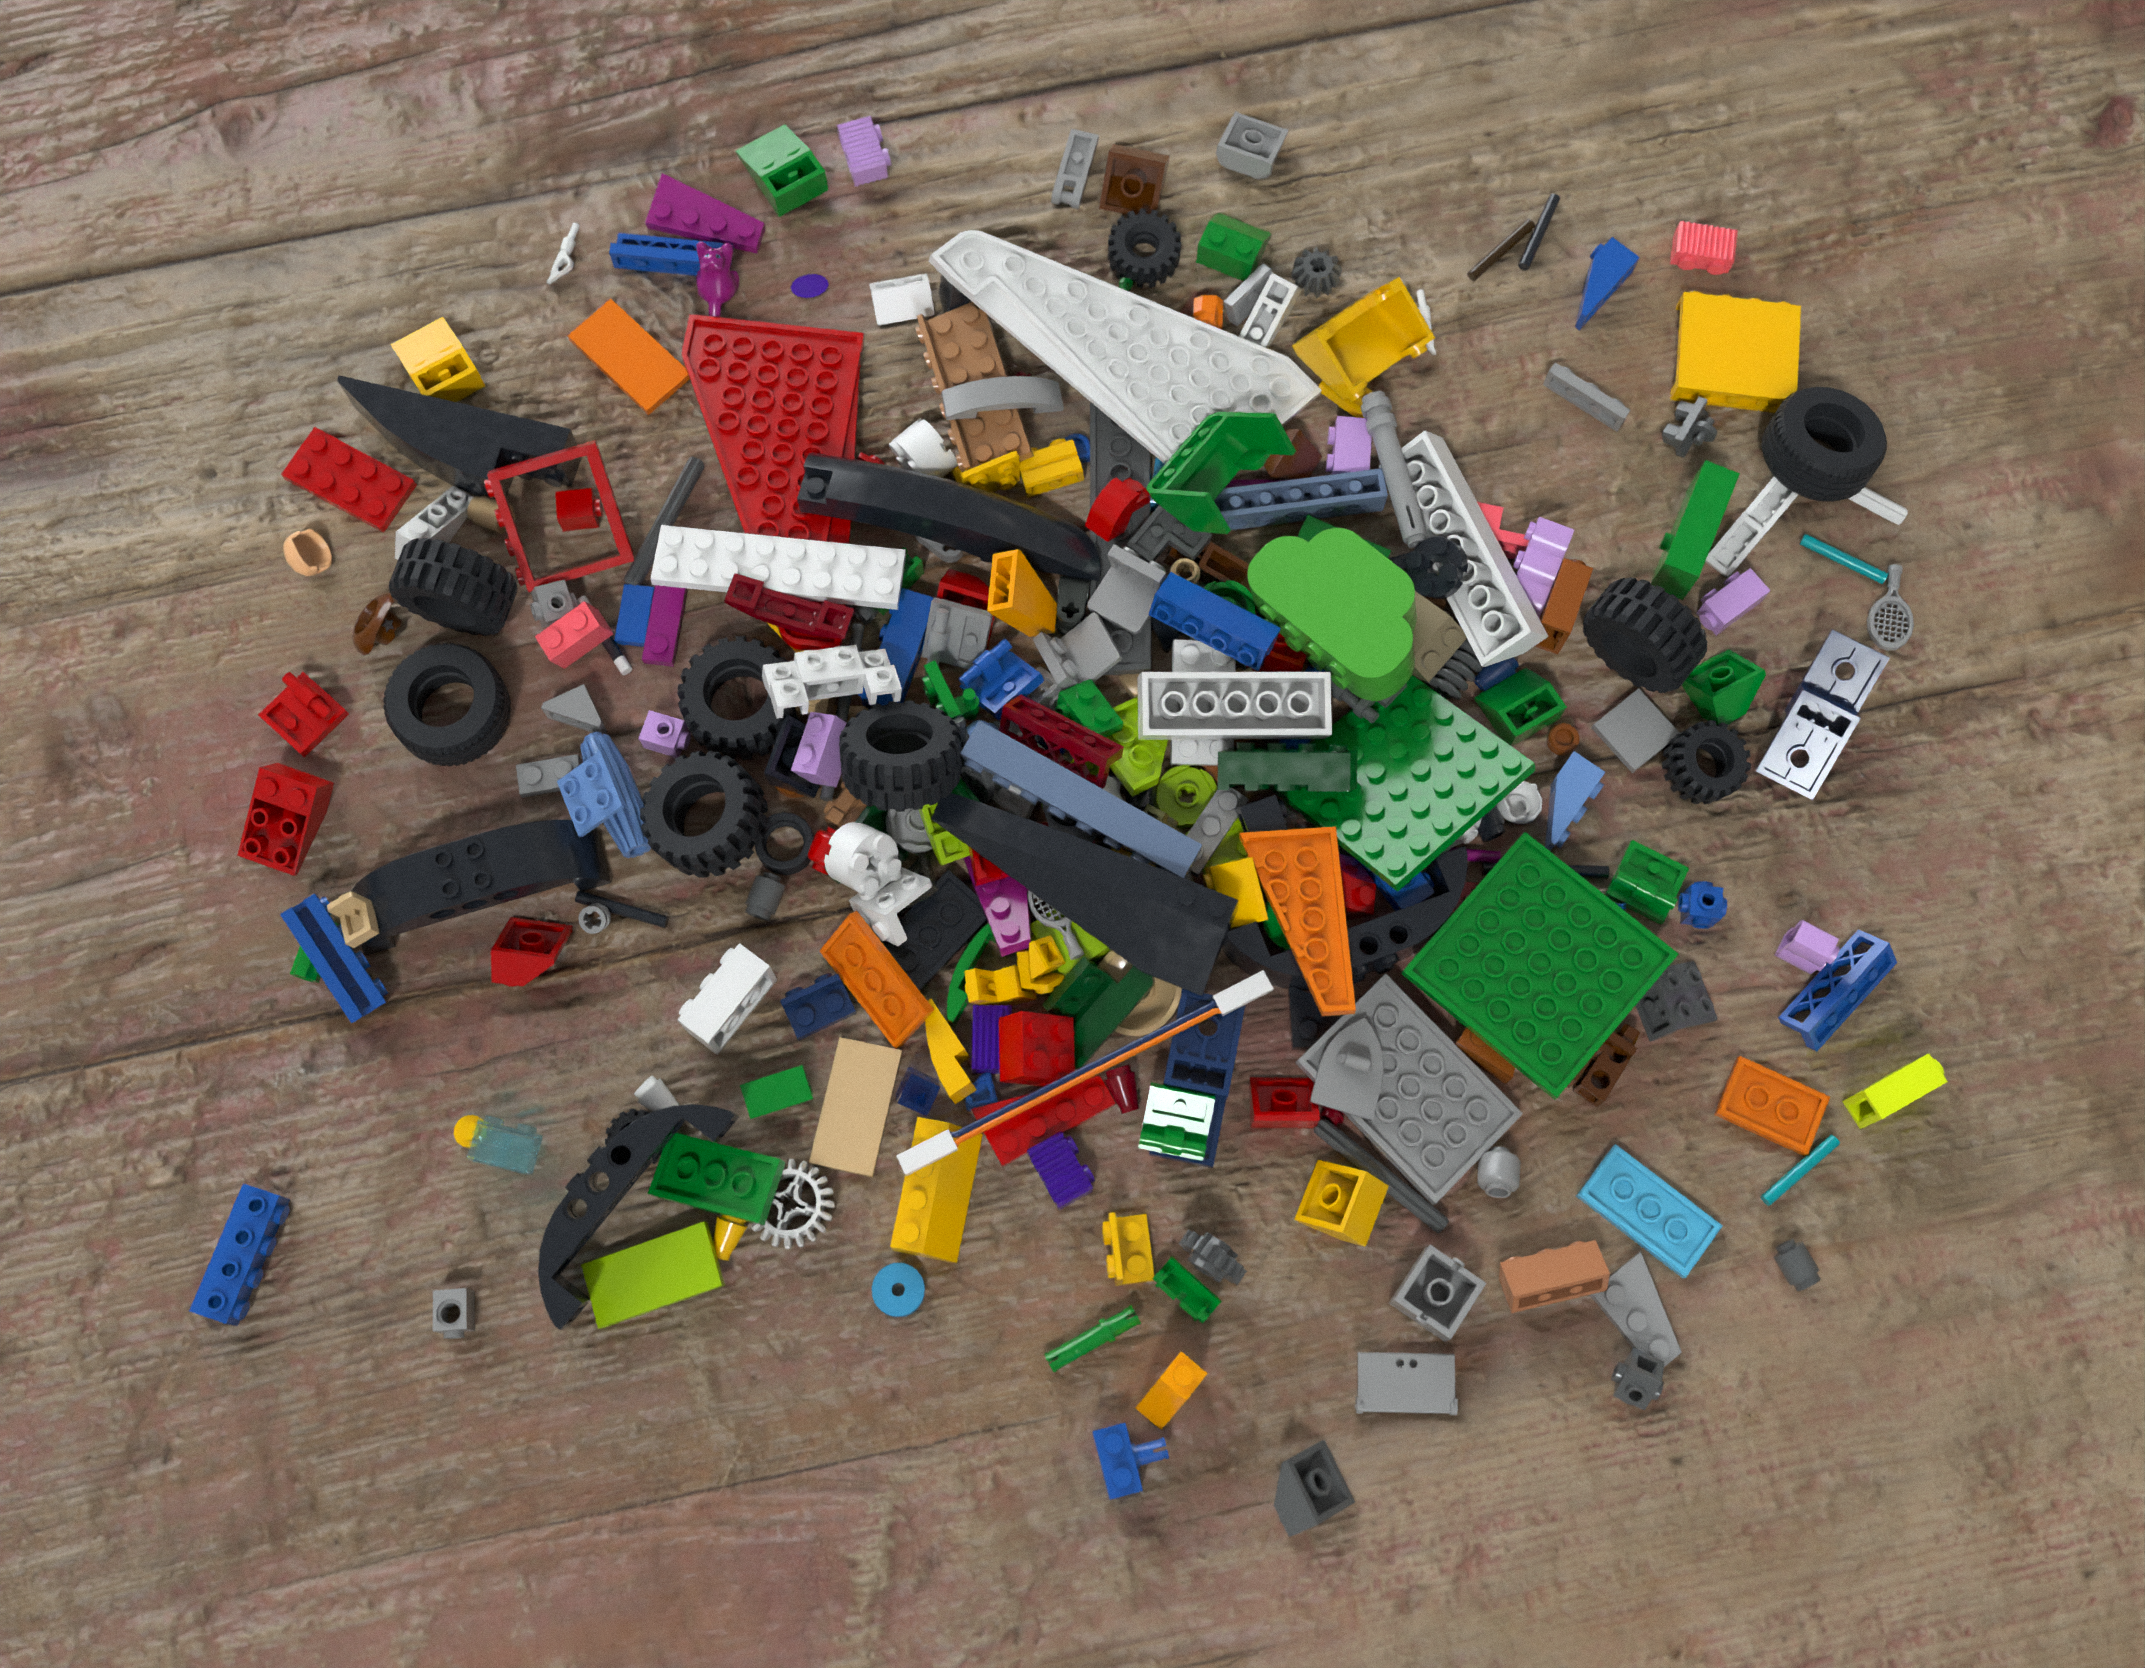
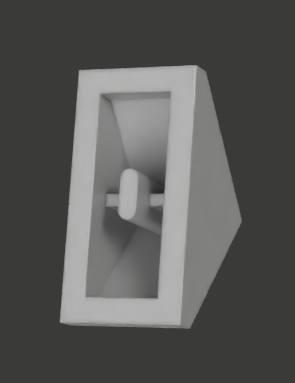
M584 684L543 702L541 709L549 719L592 733L601 732L602 735L607 733L592 697Z

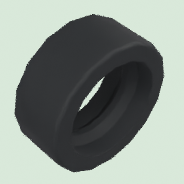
M782 812L768 817L766 829H761L760 832L764 837L760 845L755 844L759 860L766 869L775 874L791 875L799 873L811 862L808 858V852L814 838L812 829L803 818L793 813ZM793 827L800 832L804 841L803 849L799 856L789 861H778L771 857L767 850V840L770 834L777 828Z

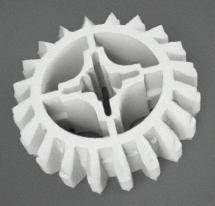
M789 1159L788 1169H784L780 1181L794 1178V1180L790 1182L784 1192L775 1193L772 1204L777 1206L779 1211L776 1228L768 1220H766L765 1226L754 1223L751 1227L754 1232L765 1228L760 1238L766 1241L773 1235L772 1246L778 1247L783 1238L786 1249H791L792 1239H796L797 1245L802 1248L805 1246L803 1236L807 1235L814 1242L817 1240L816 1236L812 1233L815 1228L822 1233L826 1231V1228L819 1223L821 1219L826 1221L832 1220V1215L824 1212V1209L834 1208L835 1203L824 1198L833 1195L832 1188L821 1189L827 1184L828 1179L826 1176L815 1180L820 1172L817 1167L812 1168L808 1174L806 1173L808 1170V1163L806 1161H802L798 1170H796L795 1160ZM804 1181L809 1183L814 1189L816 1207L802 1201L801 1195ZM790 1196H794V1201L801 1208L796 1207L794 1210L791 1208L790 1212H786L787 1208L779 1200L784 1201L786 1198L789 1200ZM804 1215L811 1217L800 1228L786 1230L787 1225L790 1226L791 1221L796 1216Z

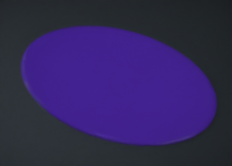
M817 274L803 275L793 281L791 291L796 296L802 298L816 297L827 290L828 281L825 277Z

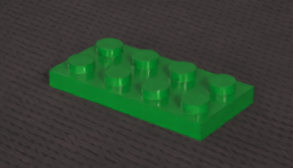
M676 1133L663 1148L647 1194L656 1198L765 1226L786 1162L779 1158Z

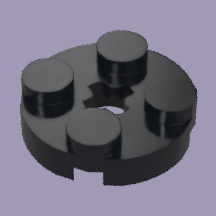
M1441 536L1430 537L1419 543L1414 551L1407 555V573L1413 582L1415 591L1420 595L1434 599H1444L1456 593L1463 584L1460 581L1463 573H1467V556L1463 548L1456 542ZM1442 562L1443 566L1439 568L1440 574L1437 575L1432 572L1434 563Z

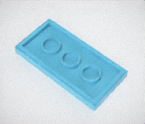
M1616 1144L1611 1147L1576 1195L1582 1202L1681 1278L1687 1277L1723 1226Z

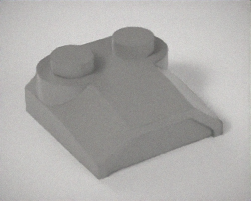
M1235 111L1217 146V160L1226 169L1243 173L1255 179L1267 178L1272 173L1274 163L1288 134V129L1265 123Z

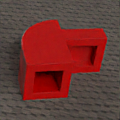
M1130 477L1124 481L1114 478L1097 496L1084 526L1109 542L1126 531L1132 513L1147 505L1151 500V496L1140 482Z

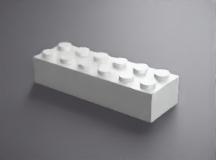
M1141 672L1137 677L1138 740L1325 739L1332 735L1331 672Z

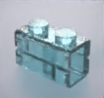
M487 1115L484 1121L478 1119L474 1126L465 1160L529 1176L532 1175L543 1139L542 1135L536 1134L537 1128L524 1124H518L516 1129L503 1126L505 1120Z

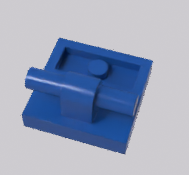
M1005 638L990 651L985 650L972 662L973 666L958 678L961 682V690L964 691L967 688H972L979 698L980 706L997 720H1001L1003 705L1021 694L1027 697L1045 681L1039 671L1010 651L1012 646Z

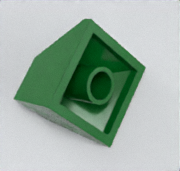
M1728 649L1697 665L1681 686L1701 717L1707 721H1716V725L1721 722L1729 725L1747 713L1766 676V672L1763 668Z

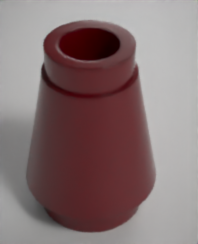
M1130 1064L1105 1071L1107 1079L1104 1081L1118 1108H1120L1121 1114L1140 1109L1135 1071L1132 1072Z

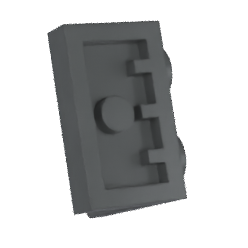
M1694 961L1668 966L1635 1005L1650 1042L1659 1040L1679 1030L1711 1023L1718 1019L1714 1005L1703 983L1701 973Z

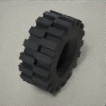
M1139 209L1138 215H1135L1134 211L1127 212V219L1121 216L1117 220V225L1113 224L1111 235L1109 234L1108 261L1110 260L1111 270H1116V277L1119 280L1125 277L1137 282V288H1143V283H1148L1149 288L1155 287L1157 280H1159L1160 284H1163L1167 280V275L1169 277L1174 275L1175 268H1178L1181 235L1179 231L1176 232L1177 225L1174 221L1168 224L1169 217L1163 214L1160 218L1156 210H1152L1151 214H1146V209ZM1146 243L1152 245L1156 251L1152 256L1141 257L1133 252V247Z

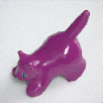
M700 241L696 244L700 262V269L696 276L698 295L708 303L709 316L720 317L721 305L730 301L739 288V275L736 271L730 270L734 249L729 243H725L722 247L715 249Z

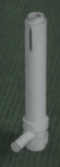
M1383 391L1371 392L1362 398L1361 411L1363 417L1367 419L1366 428L1368 434L1373 437L1403 542L1409 548H1415L1425 540L1427 532L1395 429L1397 427L1396 418L1390 412L1392 409L1390 398L1386 397Z

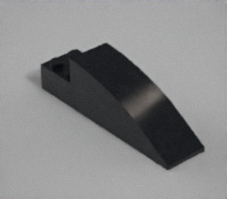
M339 375L337 379L354 408L402 455L448 484L475 496L489 497L484 480L488 479L487 474L491 470L578 445L569 428ZM582 457L517 476L525 480H533V478L544 480L547 484L555 487H561V485L572 487ZM514 477L501 480L506 497Z

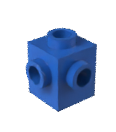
M1697 881L1691 884L1679 896L1678 911L1681 912L1680 924L1692 925V927L1698 929H1709L1719 922L1722 917H1725L1727 899L1723 898V888L1713 887V883L1707 881Z

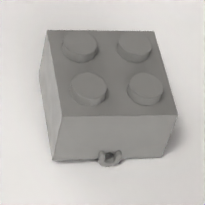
M1428 1245L1415 1261L1389 1304L1445 1342L1453 1337L1483 1290L1486 1282L1465 1269V1264L1455 1257L1451 1259L1432 1245Z

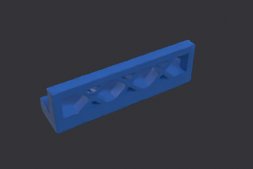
M618 233L617 243H611L609 254L614 268L697 276L700 269L696 244L700 242L698 240ZM701 241L705 242L709 247L715 249L720 248L723 244H725L718 242Z
M1858 929L1839 950L1833 963H1827L1778 1017L1780 1023L1801 1033L1806 1046L1817 1052L1897 964L1890 943ZM1861 942L1872 946L1867 952L1854 955V950ZM1851 965V970L1846 975L1834 977V972L1839 967ZM1831 987V992L1826 997L1814 999V994L1819 989ZM1810 1009L1811 1014L1803 1023L1793 1019L1798 1012Z

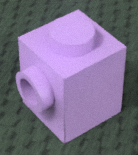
M649 710L638 739L645 749L678 758L681 751L687 749L691 733L684 720Z

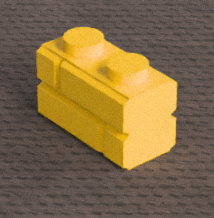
M1057 439L1052 441L1048 447L1042 449L1031 447L1034 456L1019 462L1020 476L1027 498L1084 481L1083 468L1073 439L1068 441Z

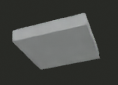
M1639 688L1591 727L1632 774L1664 749L1670 740L1680 733Z

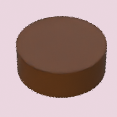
M1557 724L1547 735V746L1554 754L1560 756L1569 755L1579 744V733L1570 724Z

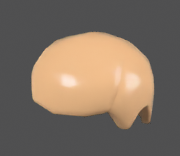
M312 529L302 532L297 531L286 538L283 545L286 562L296 573L313 576L331 566L332 555L330 548L323 537Z

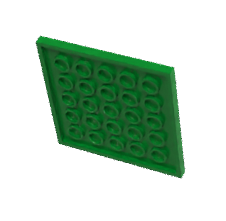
M1413 675L1406 683L1407 687L1387 708H1384L1377 701L1372 705L1371 708L1379 713V717L1374 723L1371 724L1364 717L1359 718L1353 713L1352 708L1332 725L1331 736L1325 739H1316L1312 742V744H1317V749L1329 750V745L1345 744L1348 745V750L1358 751L1357 789L1350 792L1306 791V787H1300V790L1278 791L1275 790V786H1269L1272 792L1317 828L1336 826L1338 845L1397 892L1536 770L1533 761Z
M1524 832L1407 965L1402 975L1552 1099L1556 1100L1679 953L1528 833Z

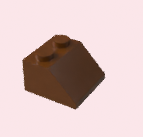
M1114 144L1108 154L1099 209L1126 215L1130 211H1134V214L1138 215L1139 209H1146V214H1151L1152 210L1158 211L1170 156Z

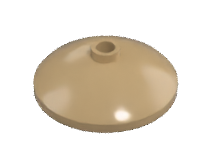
M1110 951L1099 965L1118 982L1133 967L1131 963L1113 951ZM1155 978V984L1148 996L1141 1000L1115 1031L1127 1036L1142 1037L1169 1024L1178 1012L1182 988Z

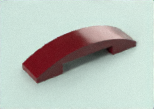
M736 573L733 575L724 602L731 607L766 623L787 630L825 638L845 639L854 614L853 608L824 600L823 605L764 588L763 581Z

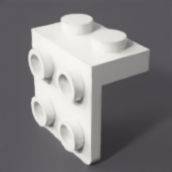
M901 867L899 873L894 877H890V881L874 895L867 896L858 892L849 899L853 911L859 912L881 941H887L899 946L907 940L897 913L932 887V883L929 878Z

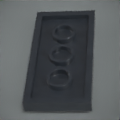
M947 870L899 920L907 940L899 946L887 941L881 942L921 992L987 923V919L978 896L950 870Z

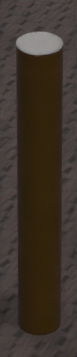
M1531 219L1523 222L1467 272L1469 279L1476 281L1535 228L1534 222Z

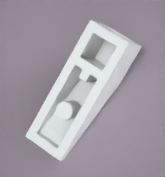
M1271 273L1239 337L1269 348L1289 316L1302 288Z

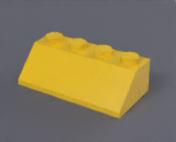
M917 1117L911 1148L946 1130L954 1132L963 1127L948 1122ZM982 1133L962 1142L957 1147V1151L908 1176L905 1175L890 1245L893 1251L957 1263L983 1137Z

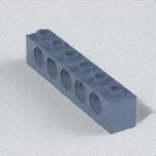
M1380 468L1224 488L1214 502L1230 529L1237 530L1305 521L1307 515L1323 519L1383 511L1388 494L1383 471Z

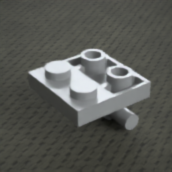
M934 597L931 601L921 657L927 658V664L936 661L938 667L939 662L969 669L973 666L972 662L987 649L993 615L986 610Z

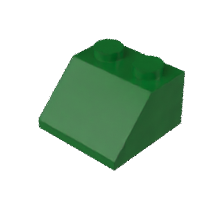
M1218 213L1209 220L1198 243L1196 263L1245 281L1256 270L1272 233Z

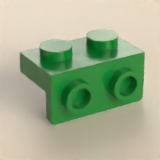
M1091 679L1059 692L1055 712L1104 737L1122 731L1124 722Z

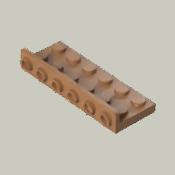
M973 302L929 320H926L923 314L917 315L919 326L915 329L921 344L926 345L927 352H924L923 355L928 368L934 371L935 377L931 378L937 395L941 394L945 389L960 384L988 378L1008 377L989 316ZM942 402L939 404L942 415L946 420L944 406ZM1019 409L977 412L976 418L949 420L951 428L947 429L953 446L957 445L960 454L955 455L961 472L1013 451H1017L1019 462L1034 456Z

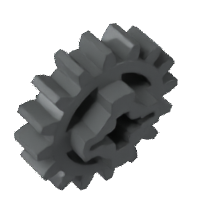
M1188 1230L1179 1242V1245L1190 1253L1187 1260L1197 1270L1220 1283L1222 1278H1225L1230 1283L1238 1285L1247 1272L1244 1266L1237 1262L1238 1254L1225 1242L1215 1238L1208 1232L1204 1236H1199L1196 1232Z

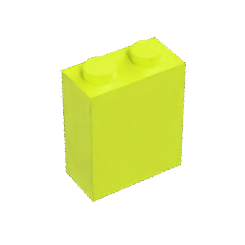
M1928 1053L1842 1102L1859 1129H1862L1886 1118L1948 1081L1944 1077V1069L1941 1064Z

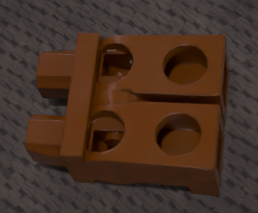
M1624 1024L1617 1034L1613 1032L1567 1087L1570 1088L1578 1081L1591 1061V1065L1572 1091L1595 1107L1605 1102L1631 1057L1638 1049L1634 1045L1640 1032L1628 1024Z

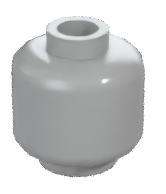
M1492 1147L1490 1151L1482 1154L1478 1160L1477 1183L1479 1187L1490 1197H1509L1520 1186V1159L1515 1154L1510 1153L1508 1148Z

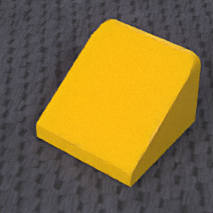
M1051 935L1029 943L1030 974L1032 979L1049 974L1065 964Z

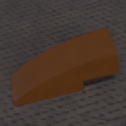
M1210 542L1194 560L1200 568L1198 581L1205 584L1215 581L1216 583L1226 582V580L1236 581L1245 586L1251 593L1247 576L1249 564L1223 548ZM1171 547L1163 563L1172 566L1175 561L1187 557Z

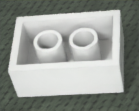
M740 943L735 949L730 948L720 960V964H722L715 974L710 973L706 976L700 985L701 991L694 1000H687L679 1011L681 1016L678 1018V1021L684 1029L717 1055L777 981L771 967Z

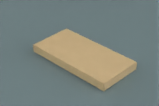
M839 1037L809 1164L873 1178L902 1058V1050Z

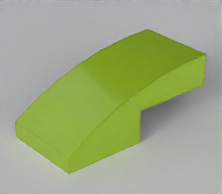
M938 803L932 806L927 804L922 809H919L923 825L940 865L970 856L967 844L961 842L931 820Z

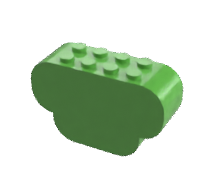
M1344 528L1326 529L1315 535L1309 542L1296 536L1278 537L1268 542L1253 557L1248 567L1247 576L1256 612L1262 619L1280 627L1279 633L1286 638V644L1295 652L1301 650L1306 654L1309 663L1319 671L1324 669L1326 672H1331V680L1336 686L1342 690L1347 688L1361 699L1380 701L1396 694L1408 682L1415 667L1412 632L1416 626L1417 614L1414 585L1405 571L1359 535Z

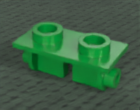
M1173 1257L1152 1278L1157 1283L1155 1285L1157 1288L1159 1287L1171 1299L1177 1298L1181 1301L1179 1306L1193 1317L1195 1322L1198 1320L1203 1324L1222 1302Z

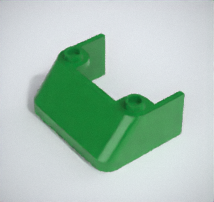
M1216 412L1207 416L1149 482L1147 491L1154 502L1190 530L1228 534L1231 529L1214 502L1218 495L1239 470H1258L1264 466L1271 454L1294 455L1296 450L1275 413Z

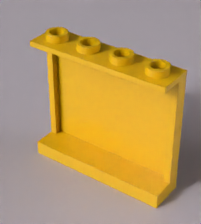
M1699 291L1683 292L1676 306V310L1680 311L1676 381L1671 388L1670 400L1695 403L1698 397L1707 399L1706 405L1775 413L1781 403L1790 394L1797 391L1801 306L1791 305L1788 302H1766L1758 298L1741 299L1733 298L1730 295H1707Z

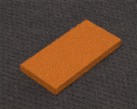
M609 299L567 335L569 341L648 415L690 380L686 368L612 299Z
M858 911L849 914L819 950L894 1049L903 1046L934 1011L930 1003Z

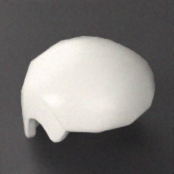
M1523 781L1501 800L1497 807L1504 819L1517 825L1528 824L1541 812L1542 797L1535 783L1531 784Z

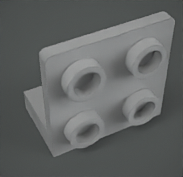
M1095 612L1090 614L1061 639L1057 637L1052 638L1043 632H1040L1033 638L1057 685L1064 689L1088 679L1094 682L1122 660L1120 651L1100 616Z

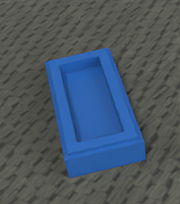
M624 584L614 639L616 644L644 647L654 587Z

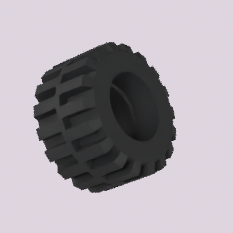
M1709 720L1705 723L1703 721L1696 723L1671 739L1668 743L1670 747L1666 748L1663 753L1667 760L1662 762V769H1667V774L1664 775L1666 781L1670 780L1673 784L1670 787L1673 792H1681L1679 797L1683 800L1691 798V803L1694 804L1701 802L1703 804H1710L1739 790L1742 787L1741 784L1746 782L1748 778L1745 772L1751 770V763L1747 762V758L1751 757L1750 750L1745 751L1743 745L1747 744L1744 738L1738 739L1737 734L1739 732L1734 728L1727 730L1728 724L1721 722L1716 725V721ZM1698 748L1707 751L1715 760V778L1706 775L1699 768L1696 761Z

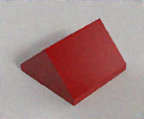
M1250 1077V1128H1314L1320 1121L1318 1104L1310 1102L1314 1082L1310 1078Z

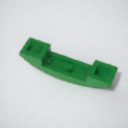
M989 924L984 926L969 943L953 973L947 999V1019L949 1025L955 1028L969 1003L966 992L962 991L966 983L964 971L975 968L989 941L996 943Z

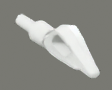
M573 223L568 237L563 238L560 252L556 257L547 284H552L573 270L574 263L570 255L576 245L574 239L579 230V224ZM565 264H568L563 270H561V268Z
M1418 290V309L1432 331L1430 307L1426 305L1424 290ZM1434 340L1426 344V347L1432 355H1436Z

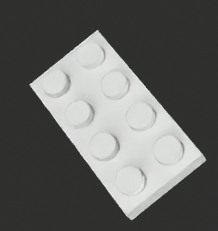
M1173 640L1172 672H1235L1236 660L1198 640ZM1234 739L1170 740V764L1218 766V752L1233 748Z

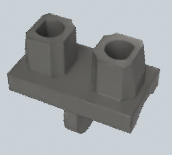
M1698 397L1695 404L1680 401L1676 408L1675 420L1684 423L1682 426L1669 423L1662 432L1663 442L1675 447L1676 456L1685 458L1693 442L1701 446L1703 441L1712 442L1716 438L1717 430L1713 426L1715 420L1708 417V413L1704 408L1707 404V399Z

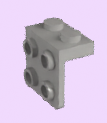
M1113 545L1107 554L1111 567L1088 601V608L1090 611L1097 613L1099 616L1130 633L1139 634L1150 618L1148 614L1155 593L1167 578L1166 570L1157 562L1150 561L1148 563L1140 559V556L1128 547L1121 549Z

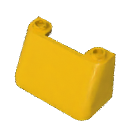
M1397 277L1348 306L1292 345V348L1297 356L1342 400L1349 398L1352 402L1366 393L1364 388L1370 380L1408 355H1411L1413 359L1427 351L1426 344L1435 339V336L1401 278Z

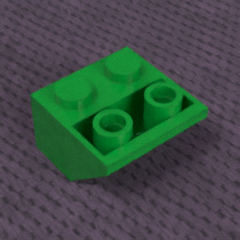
M1528 668L1522 669L1474 698L1500 738L1512 747L1559 720L1567 708L1551 683Z

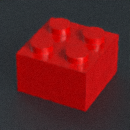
M1027 1011L999 1017L1000 1082L1044 1087L1074 1072L1073 1017Z

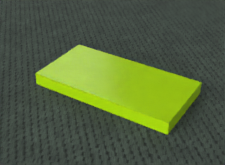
M701 1222L581 1264L598 1329L609 1327L725 1286L707 1222Z

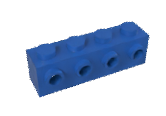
M244 1183L242 1184L189 1312L225 1324L238 1326L239 1322L246 1317L249 1311L250 1302L248 1300L253 1288L255 1289L261 1282L264 1261L266 1257L272 1254L275 1248V1235L279 1225H282L288 1217L290 1199Z

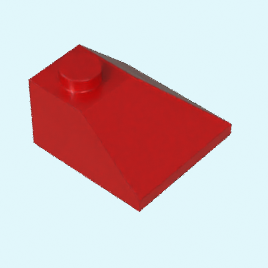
M948 569L939 582L936 598L987 611L989 586L979 577ZM993 615V618H992V623H991V628H990V633H989V638H988V643H987V649H986V650H988V647H989V642H990L991 633H992V629H993V624H994V620H995V616H994V615Z
M1339 854L1346 920L1374 915L1375 882L1356 858Z
M510 917L491 948V982L510 987L525 986L555 964L573 931V925Z

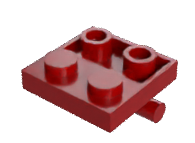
M288 672L282 677V682L287 687L258 716L305 758L349 713L307 674L302 672L296 677L291 672Z

